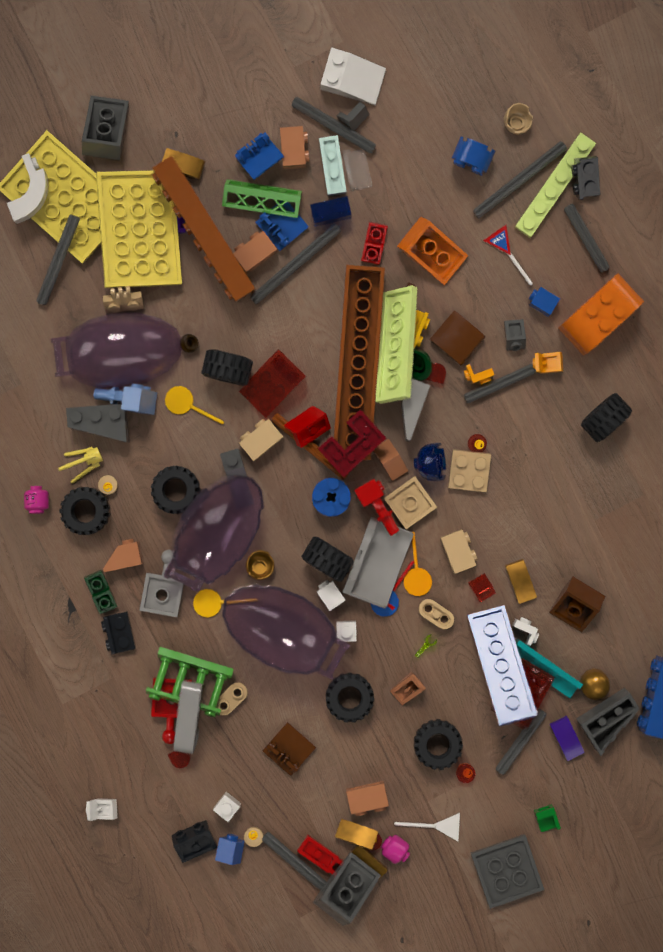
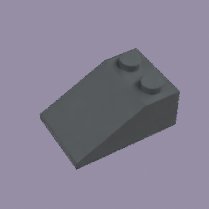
M91 95L82 137V155L120 160L129 101Z
M350 852L322 887L313 903L342 926L350 924L381 875Z

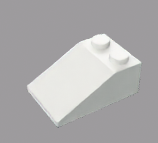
M331 48L320 84L321 90L376 105L386 68L354 54Z

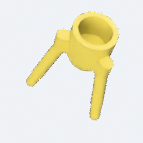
M91 446L87 449L65 453V457L84 454V457L61 466L58 470L62 471L85 461L88 465L92 464L71 480L72 484L91 470L100 466L99 462H102L103 459L98 447L93 448Z

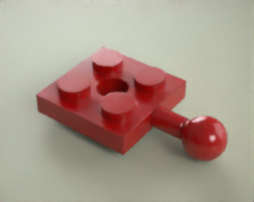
M153 678V687H154L156 678ZM164 678L161 691L172 693L176 679ZM184 679V681L192 682V679ZM162 698L159 701L152 699L151 717L167 718L166 730L162 734V740L166 744H173L176 732L174 730V718H177L179 704L169 703Z

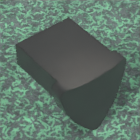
M359 102L348 115L339 112L336 117L355 131L370 114L366 106Z

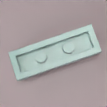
M338 135L319 138L327 195L347 193Z

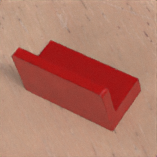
M311 406L284 424L285 429L293 433L296 444L300 448H303L331 429L327 414L315 406Z

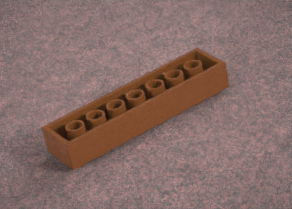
M172 155L152 167L154 173L151 175L158 186L162 184L164 188L162 190L163 195L168 202L172 201L175 205L172 208L177 217L184 219L185 223H183V226L189 235H194L195 240L193 242L199 252L203 250L206 254L203 258L209 268L213 266L216 270L214 276L219 284L224 283L227 289L224 292L229 300L234 299L237 302L253 292L255 287Z

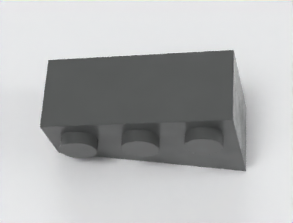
M122 404L66 408L68 428L129 443L127 411L121 410Z
M623 688L576 718L595 750L601 756L605 752V748L611 741L615 740L619 731L623 727L625 728L640 708L630 692Z

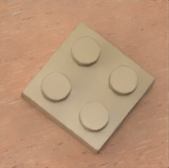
M453 449L448 488L487 492L491 453Z
M415 476L384 498L405 529H408L437 508Z

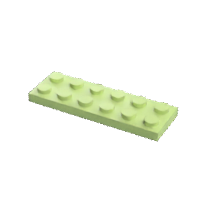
M413 285L383 292L376 402L380 404L411 398L417 287Z

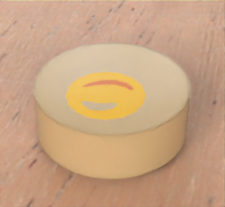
M106 475L99 480L98 488L103 494H113L118 488V482L113 476Z
M250 827L246 830L244 840L247 845L257 847L262 843L263 832L260 828Z

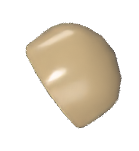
M516 103L506 111L504 124L509 132L520 135L526 133L531 128L533 116L529 112V107L522 103Z

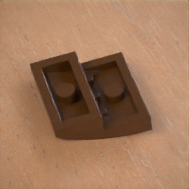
M454 310L430 340L461 366L484 340L485 335Z

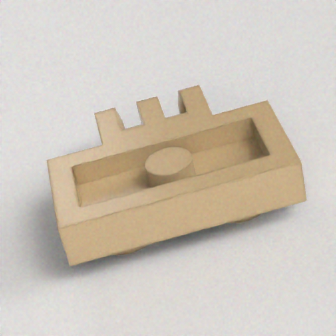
M126 286V291H123L122 287H118V292L115 291V288H110L111 295L103 296L106 313L144 309L141 291L131 292L130 286Z

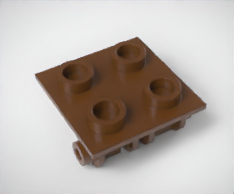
M287 722L262 751L292 776L316 747Z

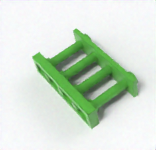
M160 647L158 658H161L160 661L162 662L153 689L146 688V694L149 695V698L158 701L162 698L179 704L182 682L185 679L187 670L191 667L198 669L196 683L203 684L208 673L216 675L217 680L209 705L201 703L200 710L205 711L204 714L210 717L220 716L221 709L216 708L223 683L227 678H232L234 669ZM175 662L179 664L180 669L172 694L162 692L161 688L168 666Z

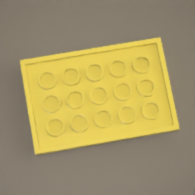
M46 130L26 153H29L32 158L36 157L40 167L37 170L43 168L48 177L47 198L42 208L31 219L59 243L69 215L79 217L80 221L68 251L83 264L101 244L96 173ZM23 158L0 182V191L11 201L22 197L29 188L30 177Z
M153 171L96 173L105 288L182 284L177 215L172 208L175 205L172 201L168 202L163 195L162 190L164 188L162 184L159 186L156 184L151 175L154 173Z

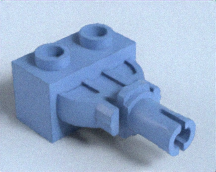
M132 384L131 387L124 386L123 391H119V387L114 386L111 389L96 388L94 390V399L109 401L110 404L122 402L121 410L150 415L155 414L157 392L151 391V387Z

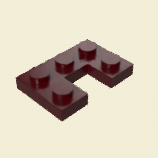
M361 409L346 422L359 436L348 448L344 450L333 436L318 448L343 478L387 439Z

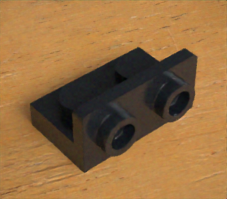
M591 156L574 159V165H571L572 176H575L573 194L579 200H583V197L600 195L598 157Z
M128 611L103 617L104 621H101L103 632H107L108 640H105L107 651H111L113 655L136 649Z
M207 820L197 822L193 826L179 830L172 835L173 846L182 863L217 848V843L209 829Z

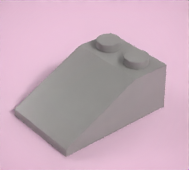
M414 379L411 382V398L400 400L405 441L408 442L411 440L430 385Z

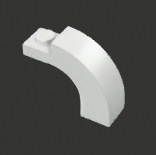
M29 153L22 156L30 177L29 188L22 197L7 203L16 224L33 217L42 208L48 194L46 171L43 168L37 170L40 168L36 157L32 158Z

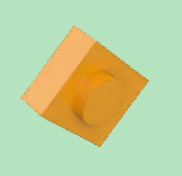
M562 352L535 353L533 368L540 374L563 372Z
M470 364L466 365V370L463 371L466 380L470 381L471 384L480 381L482 385L492 381L490 377L494 376L492 368L474 374Z

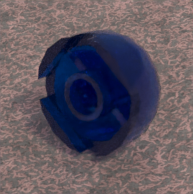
M441 443L426 444L419 450L417 458H414V468L418 469L419 474L428 481H442L445 479V475H442V470H446V458L444 449L439 448L442 445Z

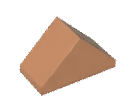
M389 439L373 450L392 481L408 472L401 456Z
M411 671L390 692L401 705H404L424 691L426 687Z

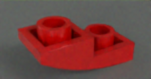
M369 221L361 261L380 265L388 225Z

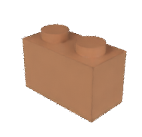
M303 126L280 128L281 149L284 158H282L283 169L306 168V162H309V150L305 151L304 143H308L307 131L303 132Z
M257 231L250 236V241L245 245L241 243L235 247L233 254L246 274H248L277 253L278 250L264 231L261 233Z
M384 781L346 789L350 812L355 814V816L367 814L366 811L369 810L380 812L386 810L385 807L389 806Z

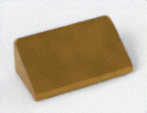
M356 845L351 851L380 874L381 877L388 871V868L366 848Z

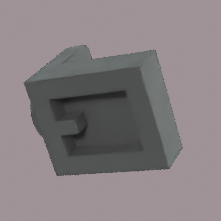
M524 320L504 321L506 350L518 351L525 349L526 334Z

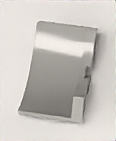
M371 517L343 593L386 608L414 534L398 527L400 531L390 536L383 523Z

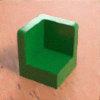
M552 804L534 810L541 832L553 828L561 829Z

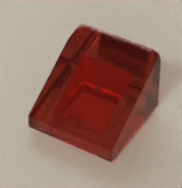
M485 573L468 582L479 602L486 600L496 593Z

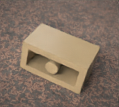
M262 419L255 425L257 429L252 433L248 431L240 437L242 441L239 444L253 461H256L284 438L269 419L266 421Z
M461 529L440 537L454 574L476 566L475 561L478 559L475 551L469 548L468 543H471L467 532H463Z

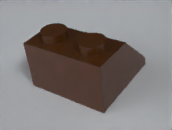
M572 576L549 613L578 631L583 632L600 611L606 596Z

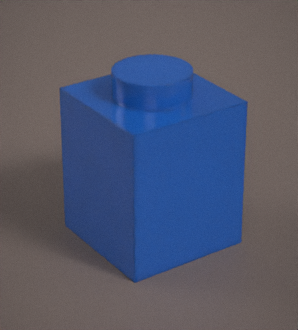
M540 287L538 291L534 289L531 293L529 306L549 317L560 298Z
M234 834L219 837L215 861L229 865L240 864L245 841L238 839L239 836Z

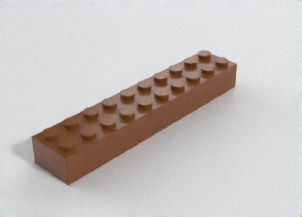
M346 265L334 439L344 450L359 438L346 422L360 409L374 424L384 267ZM371 453L363 460L371 461Z

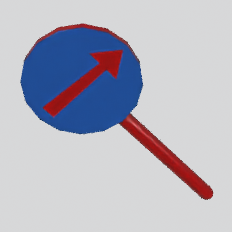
M414 561L410 562L394 585L386 608L371 603L372 610L377 615L390 616L396 612L399 606V599L395 590L414 565Z

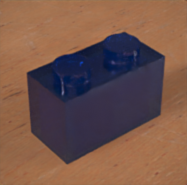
M348 196L310 204L314 227L352 218Z

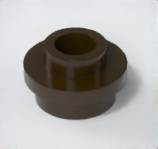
M186 334L181 337L180 347L184 352L192 353L197 350L199 342L196 336Z

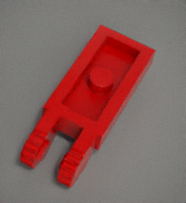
M310 835L306 836L297 849L298 853L327 873L333 874L336 871L333 868L335 863L340 865L344 861Z

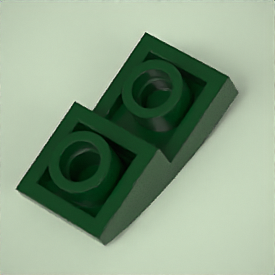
M102 569L84 577L99 614L117 607Z

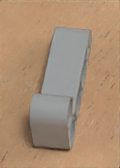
M182 682L174 740V751L193 754L199 736L198 720L203 687L201 683Z

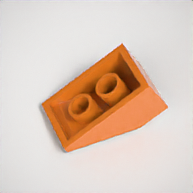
M423 217L417 220L397 245L409 258L443 285L448 282L468 257L461 248L434 224Z

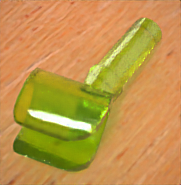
M432 634L427 635L425 637V643L415 654L417 658H419V656L429 646H433L437 643V639L434 640L432 644L428 642V638Z

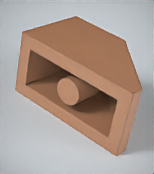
M133 539L122 541L123 545L117 546L104 566L103 571L108 572L143 564L139 541L134 542Z

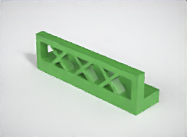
M227 179L224 186L222 206L298 218L302 191ZM228 192L236 193L240 200L235 203L227 202ZM249 196H255L259 202L251 206L245 199ZM268 199H274L278 205L270 209L267 208L264 202ZM286 202L296 203L295 212L286 211L283 205Z

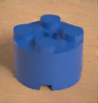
M460 136L452 155L454 165L464 168L465 165L469 166L473 173L481 176L483 172L487 173L496 151L492 149L489 152L488 146L469 138L467 141H463L464 137Z
M326 478L320 481L312 493L314 507L325 516L342 514L348 508L351 500L347 485L336 478ZM328 492L331 494L336 493L335 502H328L326 500Z

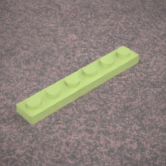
M580 132L516 224V229L531 238L572 179L571 165H574V159L587 157L596 144L594 141Z

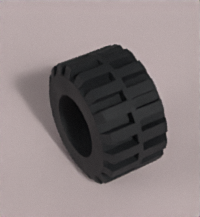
M210 349L206 350L201 374L215 380L244 386L248 385L253 361L233 353Z
M614 393L589 413L582 421L581 426L595 442H600L614 432L631 415L632 409L617 393Z
M171 466L160 470L157 476L154 477L153 484H151V496H153L154 503L157 504L158 508L167 513L181 514L187 512L196 505L200 497V483L196 475L189 469L181 466ZM171 479H181L187 486V494L180 501H171L165 495V485Z
M79 487L73 489L61 501L60 505L62 506L59 509L62 516L61 521L64 522V526L70 529L72 533L78 535L97 533L103 529L104 525L108 522V517H110V505H108L107 498L103 496L102 492L94 488ZM81 500H89L95 505L96 514L90 522H81L75 516V506Z
M319 537L311 539L301 556L305 562L339 582L343 581L354 563L351 557Z
M352 672L342 673L340 676L335 677L328 685L326 690L327 708L339 721L343 720L346 723H354L357 720H362L370 713L373 707L374 694L372 687L367 679L360 676V674H353ZM352 686L360 691L361 701L355 708H345L339 703L338 695L344 687Z
M436 719V721L430 720L428 723L422 724V727L417 730V734L414 737V749L420 762L426 767H431L433 770H444L446 767H452L453 763L456 764L457 759L461 757L463 744L461 735L455 726L448 721H441V719ZM434 734H444L449 739V748L442 755H433L427 749V741Z

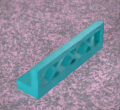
M519 639L515 641L522 665L565 696L571 698L577 688L580 689L582 687V683Z

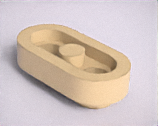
M425 599L419 604L420 614L439 628L448 629L453 625V614L432 599ZM426 605H431L432 610L430 612L425 611ZM447 616V622H441V617Z
M233 683L219 696L216 708L221 709L220 715H228L246 698L248 691L243 683ZM234 690H241V695L236 696ZM222 702H225L227 704L226 709H222L220 707V704Z

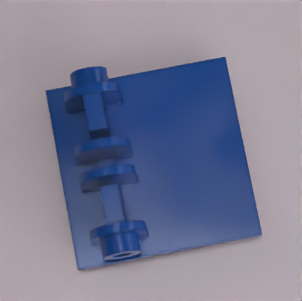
M266 132L260 133V135L254 138L255 143L251 140V146L247 143V148L244 146L237 150V154H235V158L253 180L284 158V155L269 139Z
M289 202L283 205L286 211L295 212ZM264 212L255 222L279 251L309 227L299 214L298 218Z

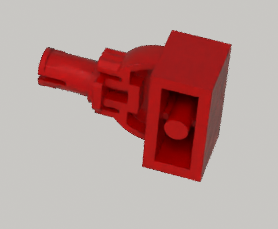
M372 479L354 490L363 507L370 503L373 505L379 515L376 518L377 521L382 522L389 535L392 536L400 530L392 517L393 511H387L380 499L384 495L382 491L385 488L380 480L375 481V479Z

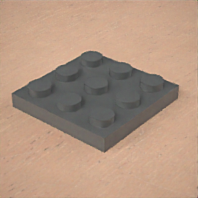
M525 834L471 852L490 909L544 890Z

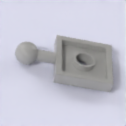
M168 549L161 556L164 562L162 575L146 573L139 611L178 617L185 579L169 577L171 564L175 563L177 555L173 550ZM160 589L167 592L165 600L157 598V592Z

